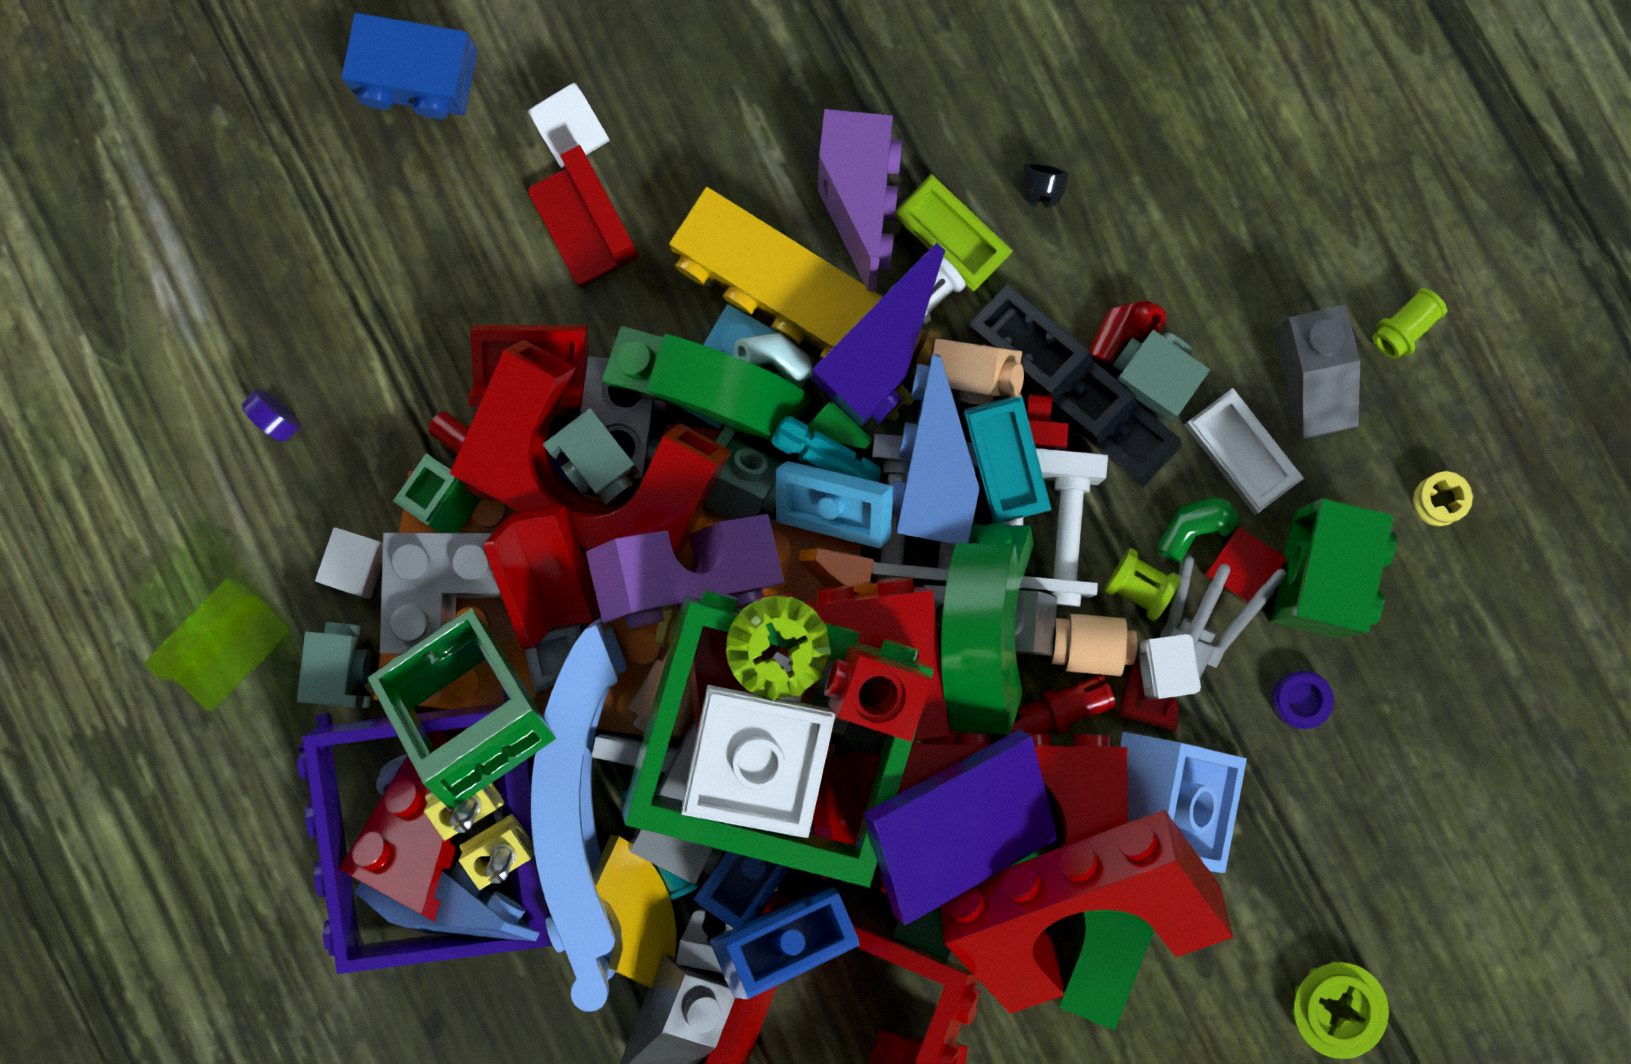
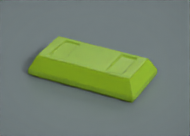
M932 174L896 209L895 219L928 250L936 243L945 250L943 257L959 272L966 286L972 292L1013 253L1012 249Z

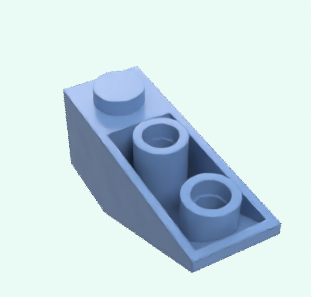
M930 353L928 366L917 364L910 399L919 400L921 403L917 423L905 422L899 457L909 459L905 482L893 481L892 516L897 517L896 530L899 534L950 544L968 543L979 485L940 354Z
M459 861L455 864L452 862L450 869L442 868L434 896L441 901L435 922L362 882L355 891L360 898L389 923L427 934L536 941L540 935V932L522 919L526 911L524 907L502 893L494 892L492 895L485 888L479 890Z

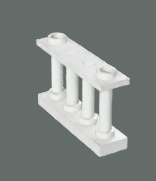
M875 434L872 462L877 465H883V474L888 475L887 485L892 486L894 480L905 482L909 459L899 457L902 436ZM966 442L975 474H980L972 442ZM1036 448L1043 479L1056 481L1055 490L1061 491L1054 577L1049 579L1023 576L1020 590L1039 591L1057 597V606L1080 607L1081 598H1091L1097 595L1098 583L1077 581L1084 493L1090 492V485H1099L1106 479L1108 455ZM892 516L891 540L881 548L880 563L873 562L872 583L877 584L878 581L895 578H913V582L946 585L949 566L956 544L940 542L938 568L903 565L906 535L897 533V517ZM1024 517L1002 524L1023 525Z

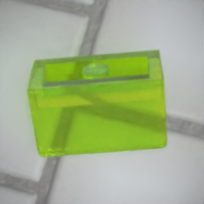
M226 578L143 664L159 680L177 681L204 709L215 710L290 633L291 628L245 582Z

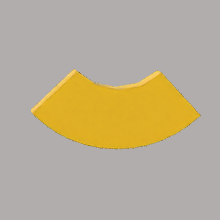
M611 835L592 874L601 902L612 921L616 939L609 969L647 988H651L662 954L673 957L676 955L677 932L672 902L667 888L653 864L631 853L628 841L620 836Z

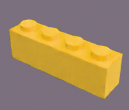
M708 187L705 188L669 243L673 257L678 260L675 267L682 274L701 285H704L706 280L709 279L726 290L723 298L740 311L752 315L754 310L757 309L774 320L771 325L773 330L784 334L796 345H800L804 339L822 350L819 356L821 360L883 298V296L875 291H867L864 284Z

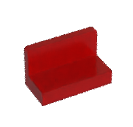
M578 145L560 155L566 167L564 170L531 186L528 189V193L574 281L579 287H584L639 257L581 145Z
M565 505L512 514L484 542V551L520 647L523 650L535 648L552 628L591 623L600 615L596 593Z

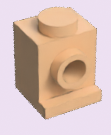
M935 338L933 353L940 354L953 399L982 405L993 402L994 396L1012 397L1019 395L1024 381V369L1022 364H1020L1022 351Z

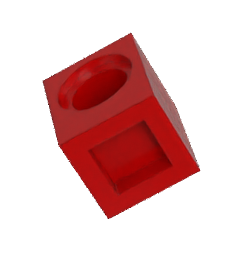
M849 646L845 660L836 659L828 674L824 694L831 698L828 707L838 718L912 742L933 679L920 669ZM872 677H886L888 681L886 697L880 703L873 706L860 704L859 692L862 685Z

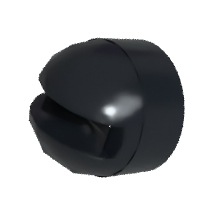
M1025 164L1021 179V193L1024 200L1030 206L1036 207L1040 196H1042L1044 208H1051L1061 200L1066 190L1069 173L1054 166Z

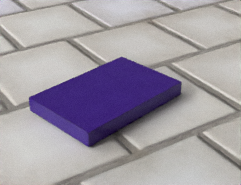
M1020 729L863 813L894 917L904 925L913 922L1058 839L1032 736Z

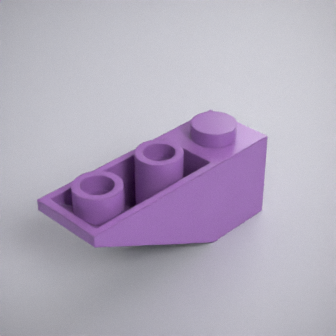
M824 109L819 153L818 192L867 291H876L878 268L890 270L893 234L882 233L883 220L895 221L898 186H887L886 184L887 174L899 175L902 140L891 139L893 115Z

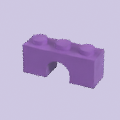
M768 514L718 522L689 534L693 552L692 571L685 569L676 559L668 530L613 539L587 551L586 554L602 623L626 619L628 629H634L664 621V611L678 609L680 613L684 595L700 599L703 589L740 599L737 608L746 607L756 601L758 597H762L764 590L784 584Z

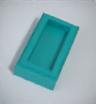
M1019 394L964 409L993 523H1004L1052 510L1022 395Z

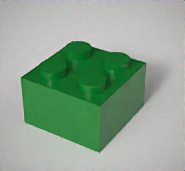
M1324 498L1293 511L1284 551V557L1287 560L1281 567V569L1286 571L1287 576L1276 589L1269 622L1334 638L1369 633L1370 625L1375 626L1378 623L1384 607V591L1378 590L1383 567H1389L1396 551L1397 534L1391 532L1394 515Z

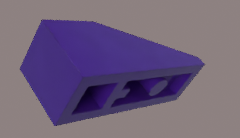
M938 243L812 369L811 379L860 427L871 417L878 423H881L904 399L897 390L902 386L945 253V250Z

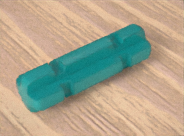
M792 416L783 418L773 433L771 442L775 447L789 455L792 452L798 453V460L809 466L878 482L882 473L880 466L864 457L861 460L856 459V452L817 430L814 433L808 432V425Z

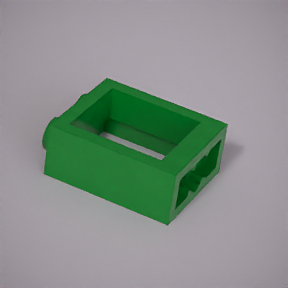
M472 608L456 619L447 622L438 631L405 653L395 657L387 665L367 677L421 781L450 811L557 739L497 638ZM432 651L429 655L424 656L425 653ZM487 659L510 700L438 749H435L413 708Z

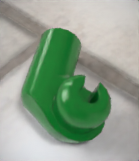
M1211 497L1184 504L1176 511L1155 550L1164 557L1181 563L1196 535L1211 532L1221 534L1222 536L1230 535L1239 524V514L1232 508L1228 500L1220 497Z

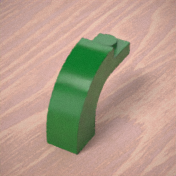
M620 326L602 381L610 387L688 409L736 430V433L743 438L774 446L771 440L779 422L787 416H792L804 423L812 398L795 384L730 354L669 334L660 337Z
M973 524L969 542L956 543L946 582L941 636L943 691L951 732L1011 734L1022 697L1016 660L1015 621L1019 590L1034 544L1031 525Z

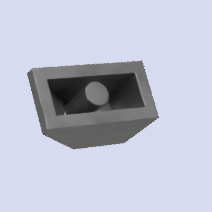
M1346 304L1288 317L1273 330V335L1300 440L1358 427L1360 358Z
M662 954L652 987L647 992L620 1064H698L716 1048L735 1000L726 980L715 971L676 964V957Z

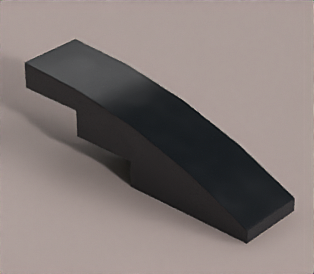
M1008 284L968 324L969 329L986 346L1022 351L1020 364H1022L1024 369L1023 382L1037 395L1052 396L1051 408L1102 454L1108 455V459L1142 488L1182 447L1181 438L1137 404L1136 395L1095 363L1092 359L1091 351Z

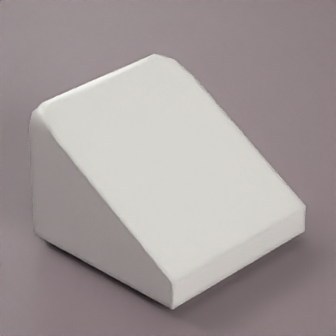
M576 83L568 85L528 110L534 126L562 170L566 167L560 157L561 154L581 145L585 155L610 141Z
M334 527L315 581L371 599L382 569L383 543Z
M1183 634L1138 642L1137 652L1144 695L1148 700L1196 694L1200 691L1201 685L1194 642L1191 635Z

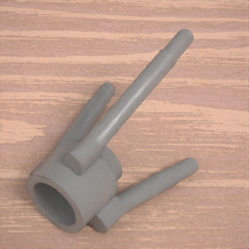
M1191 556L1184 557L1179 573L1181 580L1173 595L1168 619L1159 638L1183 634L1191 635L1194 642L1199 678H1201L1207 664L1215 668L1218 667L1226 649L1287 576L1285 570L1278 569L1217 641L1212 643L1216 633L1205 625L1223 590V586L1230 573V567L1227 564L1219 566L1194 619L1184 618L1180 625L1194 565V559Z

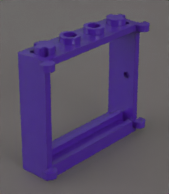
M503 690V703L419 713L417 716L426 732L470 727L509 701L510 698L506 691ZM330 713L316 715L317 727L302 736L303 744L298 746L299 758H297V765L301 779L309 780L312 803H309L306 807V826L309 837L317 839L320 862H317L315 865V887L320 898L326 897L329 920L324 922L323 942L325 950H328V956L335 957L337 974L553 946L546 928V918L550 917L551 914L544 897L535 856L512 870L510 875L514 901L526 910L522 919L540 932L536 941L436 934L368 944L361 943L351 876L339 870L348 852L332 745L395 737L398 735L389 718L334 725ZM535 754L497 779L499 794L504 801V805L501 806L504 818L513 814L532 842L531 786Z

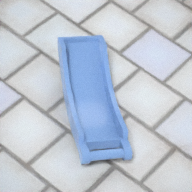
M601 617L590 624L575 642L555 682L544 718L557 739L535 753L531 786V825L534 853L544 897L551 914L550 917L546 918V928L555 950L558 953L566 951L576 976L571 989L572 1001L580 1010L587 1012L598 1010L607 1000L609 993L608 980L615 973L609 969V964L616 940L612 929V921L601 902L592 877L602 855V849L593 811V757L591 756L599 718L610 687L617 683L618 674L623 673L627 669V662L611 622L602 623Z

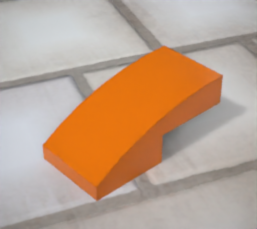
M820 548L800 550L799 562L826 586L853 585L855 595L878 592L877 584L870 583L874 559Z

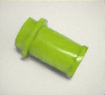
M1427 288L1419 289L1415 296L1392 318H1383L1376 324L1377 331L1372 336L1374 344L1385 356L1394 360L1398 359L1401 355H1411L1415 351V342L1446 315L1448 311L1446 304L1432 290Z

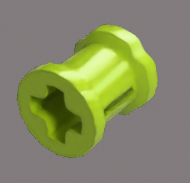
M1130 547L1111 574L1104 592L1110 596L1116 593L1147 610L1146 617L1156 621L1173 597L1180 583L1181 576L1174 572L1169 575L1162 573L1138 559V551Z

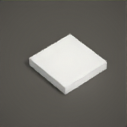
M707 685L681 807L682 815L808 838L835 719L833 711L826 707L785 699L773 701L754 693Z

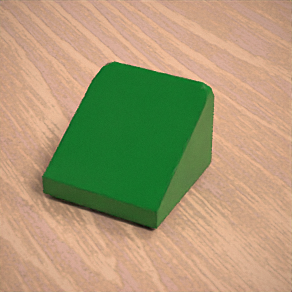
M832 400L808 424V432L814 433L817 430L840 444L866 449L873 439L872 434L864 426L860 427Z
M425 454L393 502L439 533H459L482 498L468 491L465 487V482L450 475L451 470L428 454Z

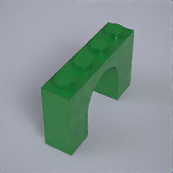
M1048 844L1047 846L1041 848L1040 850L1025 857L1024 859L1018 861L1015 864L1051 852L1058 848ZM941 906L907 925H904L895 917L890 929L892 937L948 960L951 950L944 943ZM1092 910L1077 913L1078 927L1076 938L1061 974L1064 996L1053 1000L1059 1008L1115 1031L1153 936L1154 929L1140 917L1122 911Z

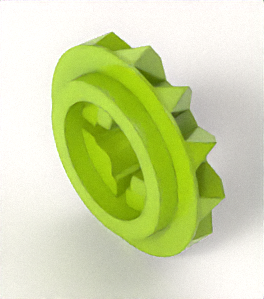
M788 596L764 597L746 606L733 621L726 641V656L735 678L749 692L773 701L791 696H801L814 682L821 679L827 659L831 655L827 627L819 615L809 605ZM769 623L784 639H791L793 637L798 639L804 636V639L796 642V646L788 651L791 660L788 662L791 668L789 672H786L785 668L780 666L774 658L766 660L760 658L753 662V659L761 656V652L770 646L767 637L770 633L766 627Z
M1332 961L1330 964L1310 969L1309 975L1300 985L1295 987L1296 996L1291 1013L1295 1019L1299 1035L1317 1052L1337 1059L1354 1058L1371 1050L1382 1038L1389 1018L1388 1000L1380 983L1365 969L1350 963ZM1346 993L1348 995L1346 1005L1353 1009V1013L1361 1018L1358 1022L1352 1018L1347 1020L1340 1017L1335 1025H1331L1332 1014L1324 1009V1005L1319 1003L1320 998L1325 1000L1330 998L1338 1001L1342 994Z

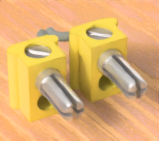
M492 783L455 807L453 813L449 812L446 806L432 792L425 796L428 804L424 812L444 841L459 832H466V829L469 830L473 823L494 811L496 824L460 845L462 854L459 862L479 890L491 883H501L502 879L505 881L509 872L535 856L533 842L516 817L510 814L504 818L503 808L501 807L504 805V801ZM481 856H490L489 863L483 861Z

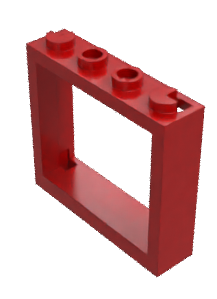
M774 891L768 899L763 914L785 905L800 896L791 892ZM850 918L860 943L857 948L944 985L915 1064H958L961 1050L954 1047L962 1023L969 1026L978 1011L976 1004L981 993L980 990L975 989L978 979L966 967L924 951ZM777 986L750 999L735 998L717 1046L709 1053L705 1064H748Z

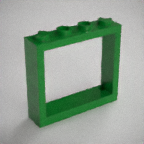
M703 589L700 599L684 595L622 809L625 825L870 888L877 858L864 814L855 844L852 845L810 833L809 837L805 838L682 815L681 807L683 800L654 793L702 627L707 626L729 632L733 621L742 611L737 609L740 599L721 592L715 593ZM824 622L827 627L831 652L827 660L835 661L840 659L844 661L848 648L851 646L920 669L932 678L934 669L922 660L917 659L919 649L888 639L883 640L881 649L858 643L860 632ZM771 623L766 625L770 633L767 637L772 645L791 649L796 646V642L804 639V636L798 639L795 637L784 639L778 631L776 632L772 628ZM887 734L864 812L897 795L912 742Z

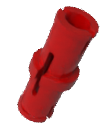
M1099 674L1056 693L1053 689L1040 693L1041 699L1018 708L1011 733L1019 729L1027 734H1050L1054 732L1059 736L1069 732L1068 726L1093 715L1115 709L1116 703L1112 690L1108 683L1103 685L1106 683V678ZM999 735L1000 739H1002V738L1008 736V735Z

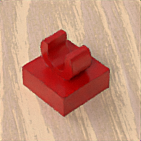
M1029 394L1028 401L1025 402V409L1035 448L1065 451L1069 423L1050 422L1052 396Z

